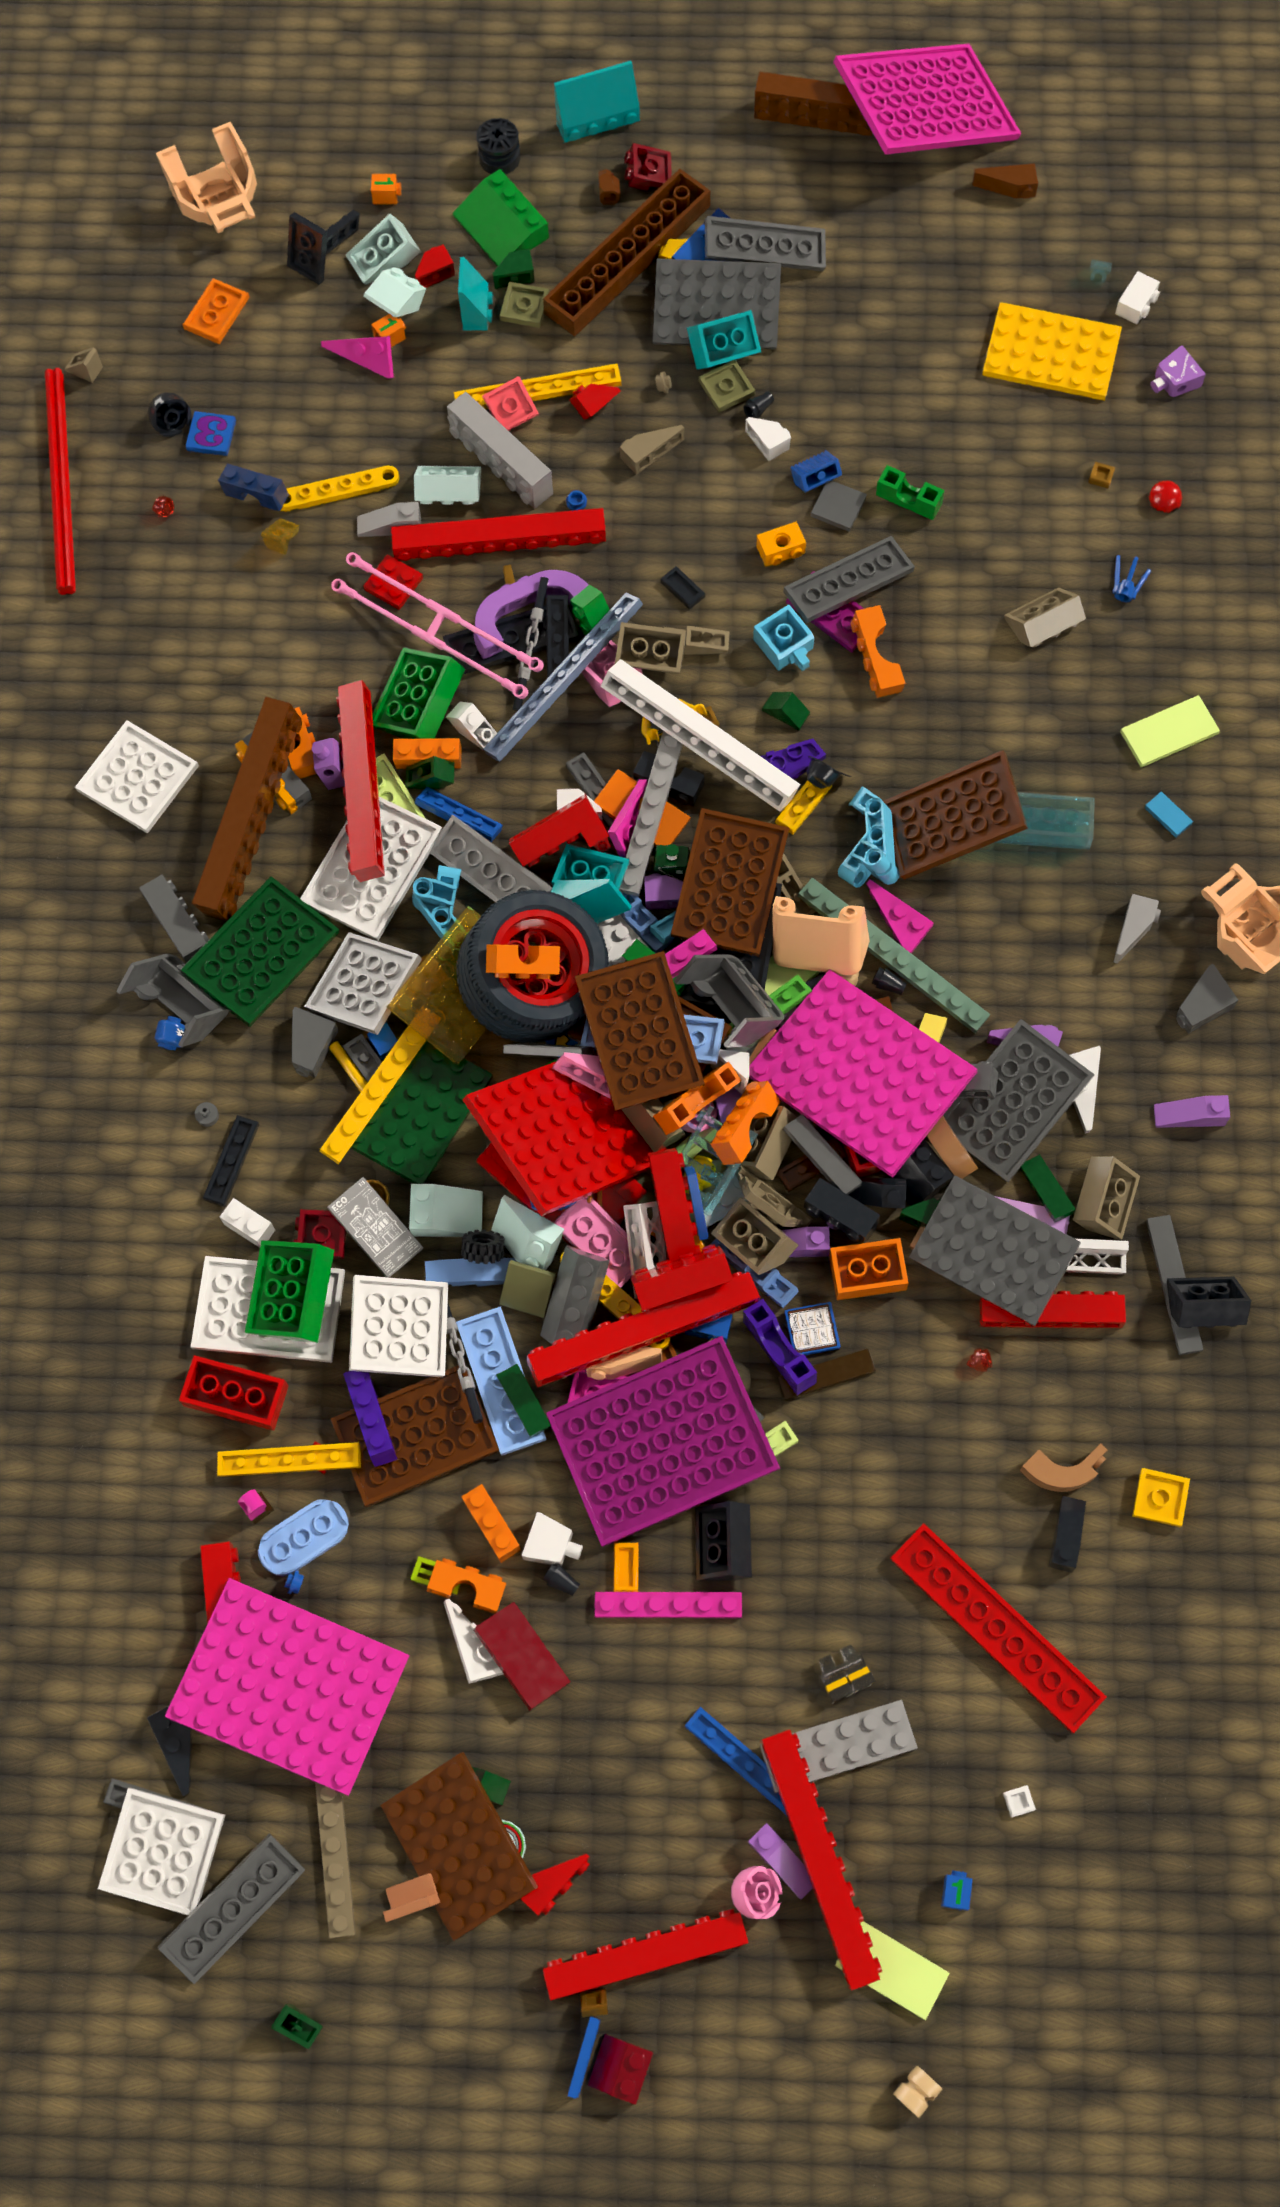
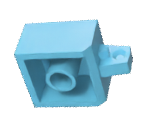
M790 605L785 606L754 626L753 640L778 671L790 663H795L801 671L810 666V660L806 655L807 652L814 648V636Z

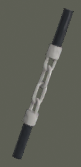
M540 577L535 606L530 617L533 620L532 627L528 629L526 636V654L531 656L532 649L536 646L539 631L537 626L538 622L542 621L543 605L549 581L546 577ZM531 632H536L534 643L533 641L529 642ZM521 661L518 684L526 687L531 669L523 667L524 662ZM523 689L519 690L518 695L522 693ZM515 696L512 710L518 711L522 707L523 699Z
M447 1303L446 1334H449L451 1338L449 1341L452 1355L457 1358L460 1384L463 1392L466 1394L475 1424L483 1421L474 1391L475 1384L470 1369L465 1366L463 1358L465 1354L461 1340L457 1338L456 1332L458 1327L455 1318L452 1316L449 1303ZM458 1342L460 1351L456 1354L453 1344ZM467 1371L468 1376L462 1377V1373Z

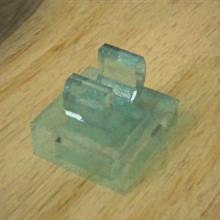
M1091 260L1089 270L1093 272L1091 273L1090 280L1093 281L1096 274H1101V283H1104L1107 277L1106 273L1110 274L1112 263Z

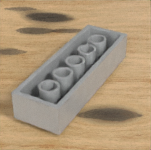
M464 392L447 406V418L450 424L449 431L453 437L459 438L468 451H473L482 464H487L497 478L501 477L511 491H516L520 495L521 500L525 504H530L536 509L553 495L551 470L467 392Z

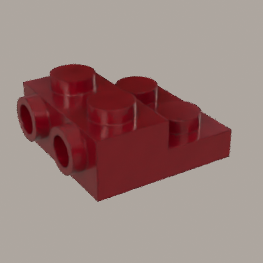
M635 143L632 144L629 151H626L624 163L628 164V168L625 171V180L628 181L629 187L648 191L650 186L660 188L672 176L670 151Z
M300 1209V1217H296L295 1230L298 1231V1237L293 1242L320 1244L334 1249L333 1259H344L346 1230L332 1213L324 1210Z

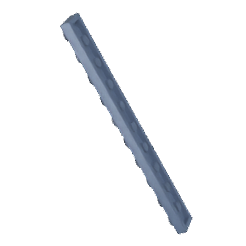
M626 592L483 748L485 753L500 762L620 631L621 622L627 623L643 605L641 600Z

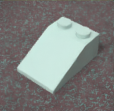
M389 214L346 254V257L362 282L366 285L375 281L384 270L400 269L406 266L421 251L404 225L393 215Z
M411 1184L409 1230L414 1237H462L463 1234H468V1231H482L483 1191L437 1184Z
M505 1195L501 1199L491 1229L494 1231V1234L498 1232L500 1236L503 1235L504 1246L517 1262L542 1270H546L553 1262L564 1232V1228Z

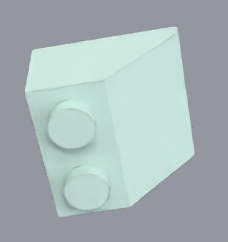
M392 268L382 271L364 293L363 297L396 318L419 311L426 288L421 286L416 279L409 278L403 274L404 272L401 269Z

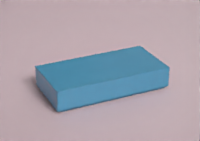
M1160 792L1145 805V809L1175 838L1193 823L1163 792Z

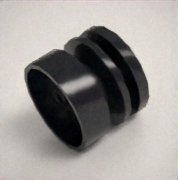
M492 118L485 121L476 133L479 163L483 170L489 174H493L499 169L505 175L509 174L518 167L521 160L518 129L514 123L503 118Z

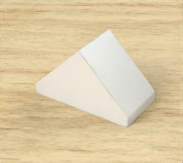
M720 1049L717 1065L711 1064L710 1067L714 1070L729 1061L742 1080L734 1088L743 1094L749 1079V1053Z

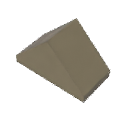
M92 347L75 353L64 370L93 383L103 366L97 350Z

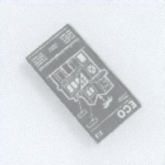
M364 1177L327 1207L386 1278L391 1277L423 1249L421 1244Z

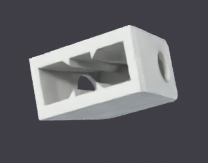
M537 1512L522 1553V1558L526 1561L551 1565L554 1563L557 1566L559 1564L562 1566L565 1556L579 1560L583 1546L570 1542L573 1535L571 1529Z

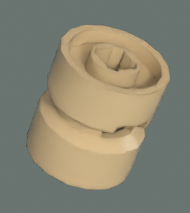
M916 2065L907 2076L909 2082L902 2083L893 2095L914 2115L920 2118L928 2108L927 2101H934L943 2089Z

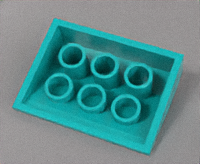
M631 61L554 83L556 120L564 143L640 121V106Z

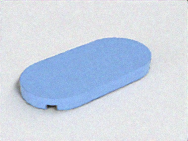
M320 1499L310 1503L263 1535L258 1549V1557L261 1564L267 1571L275 1575L285 1576L289 1573H294L295 1570L304 1567L343 1540L348 1530L347 1514L334 1501Z

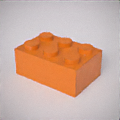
M900 1238L830 1248L829 1259L836 1300L907 1290L909 1283Z

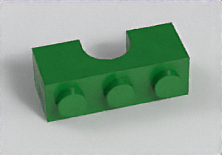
M887 465L877 481L876 496L934 520L943 503L945 490L927 482L924 483L922 488H916L907 482L906 473Z

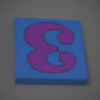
M194 411L185 446L186 450L228 456L236 423L235 416Z

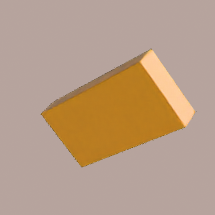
M614 1543V1592H638V1543Z

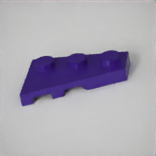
M812 738L789 745L786 749L766 752V755L760 757L795 780L807 771L810 763L808 756L822 761L826 758V753Z

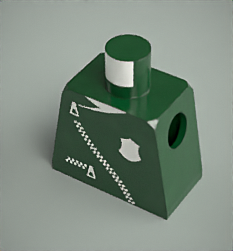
M675 844L657 845L652 856L651 874L667 875L684 881L691 853L689 847L676 846Z

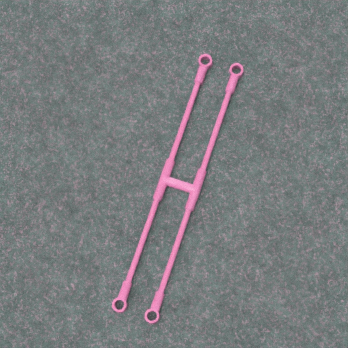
M351 552L347 555L346 561L349 565L359 567L368 573L371 572L423 602L428 608L437 612V615L426 632L362 597L357 591L348 587L341 579L333 580L331 587L334 591L359 600L407 628L412 634L427 643L450 653L498 681L503 687L513 692L517 698L524 699L527 697L528 689L525 686L515 684L507 678L503 679L448 647L445 642L434 636L444 618H447L513 654L517 659L527 664L534 672H540L543 669V661L513 649L461 619L458 614L432 599L428 600L374 569L372 565L362 560L358 554ZM538 661V666L534 668V663ZM523 689L522 693L518 695L519 690Z

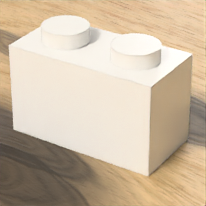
M1137 272L1118 301L1115 314L1138 324L1141 318H1146L1151 302L1155 303L1158 299L1160 282L1141 272Z
M234 1198L220 1216L225 1226L259 1248L261 1240L268 1241L275 1232L271 1222Z

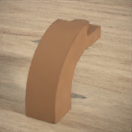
M942 1116L927 1134V1137L951 1172L963 1179L977 1170L978 1167L944 1116Z
M1100 1443L1084 1461L1071 1467H1064L1053 1463L1045 1454L1038 1450L1022 1466L1020 1472L1037 1486L1050 1491L1068 1492L1077 1490L1096 1478L1098 1473L1092 1467L1097 1469L1106 1460L1104 1454L1107 1452V1449Z

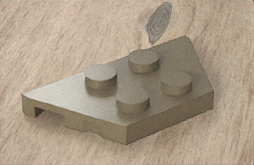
M740 1166L735 1173L749 1205L767 1214V1218L774 1224H780L783 1227H808L813 1219L743 1166Z

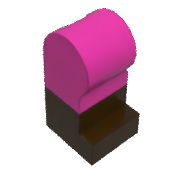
M255 1489L248 1491L238 1500V1504L254 1524L274 1511L263 1493H257Z

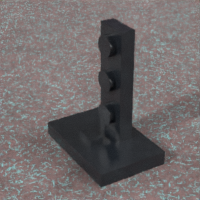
M352 210L334 225H331L329 229L324 230L296 212H293L289 216L287 266L320 285L324 282L326 255L359 230L360 213Z

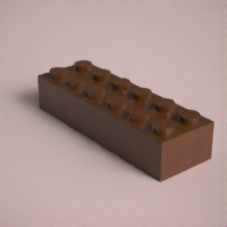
M759 71L755 88V119L859 135H873L846 84Z

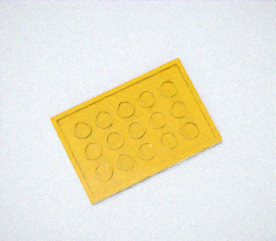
M1000 302L982 376L1105 401L1122 327Z

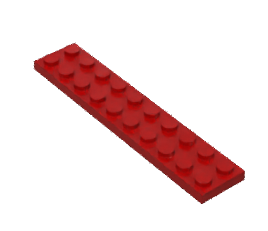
M924 1523L890 1558L900 1570L1072 1734L1107 1698Z

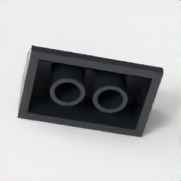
M923 1139L893 1178L906 1179V1201L912 1206L931 1199L947 1188L954 1176L927 1141Z
M819 1178L804 1202V1208L809 1215L815 1218H822L830 1228L841 1230L846 1233V1237L855 1243H858V1241L865 1243L877 1228L880 1217L878 1213Z
M1235 1276L1167 1278L1170 1312L1178 1327L1188 1329L1203 1326L1212 1328L1215 1326L1236 1327L1237 1325H1247L1251 1299Z
M727 1501L696 1507V1580L728 1581L752 1578L750 1504Z

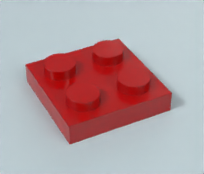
M388 554L376 568V570L413 591L423 579L422 573ZM374 574L370 576L363 586L366 592L399 610L410 597L409 594Z

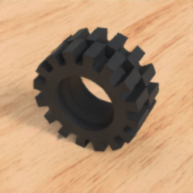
M486 1230L468 1231V1234L465 1233L462 1236L461 1255L465 1260L468 1259L471 1263L475 1261L476 1264H480V1262H483V1264L499 1262L503 1259L504 1237L503 1235L500 1236L498 1232L494 1234V1231L491 1230L489 1232H486Z

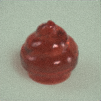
M159 496L155 499L152 510L160 517H169L174 512V502L169 497Z
M979 1348L974 1350L970 1360L967 1361V1365L977 1371L986 1372L988 1368L993 1366L988 1349L982 1350Z

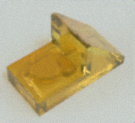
M280 518L262 531L261 537L268 549L286 555L289 540L298 534L300 525Z

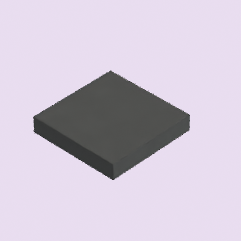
M831 480L825 484L811 512V517L850 532L866 500L867 494Z

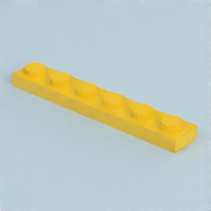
M358 1442L217 1452V1476L219 1477L361 1468V1449Z

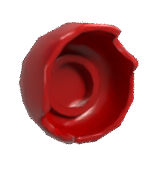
M1160 481L1152 487L1149 501L1151 506L1157 511L1170 513L1173 509L1180 508L1182 492L1173 481Z

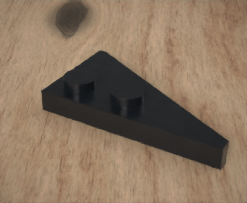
M168 1706L150 1715L147 1719L182 1796L186 1797L189 1795V1788L191 1786L192 1729L165 1718Z

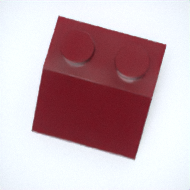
M605 2034L588 2086L636 2105L653 2051Z

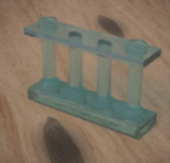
M711 1105L706 1110L702 1108L695 1119L699 1123L681 1151L684 1165L694 1167L697 1173L711 1180L715 1186L711 1194L708 1192L705 1194L700 1191L704 1214L707 1216L713 1213L741 1163L726 1165L727 1167L724 1172H718L717 1174L687 1156L694 1143L719 1158L710 1145L711 1143L699 1136L704 1124L717 1131L724 1124L710 1116L714 1109ZM749 1130V1138L752 1146L758 1134L752 1130Z

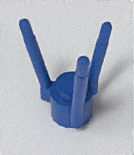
M1120 555L1116 556L1115 581L1112 593L1121 602H1130L1131 599L1135 600L1139 589L1151 572L1150 569H1147L1136 587H1134V583L1131 580L1138 557L1133 559L1127 580H1122L1119 583Z

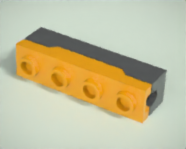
M253 731L235 744L238 752L236 756L241 763ZM287 766L286 772L282 773L280 790L277 794L275 793V797L282 810L287 809L292 815L297 809H300L312 800L307 786Z

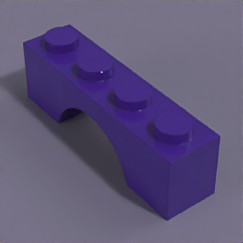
M761 1299L743 1311V1323L795 1394L798 1395L816 1384V1370L805 1355L797 1352L789 1343L779 1326L776 1316L766 1302Z
M348 1371L343 1373L374 1467L397 1460L369 1372Z

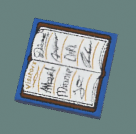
M831 1302L784 1311L790 1342L797 1352L810 1355L840 1349L841 1346Z

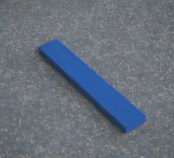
M700 1707L684 1727L787 1816L779 1792L774 1793L766 1763Z

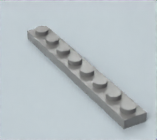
M663 731L627 851L626 858L630 862L619 888L621 893L637 897L640 894L683 747L681 742Z

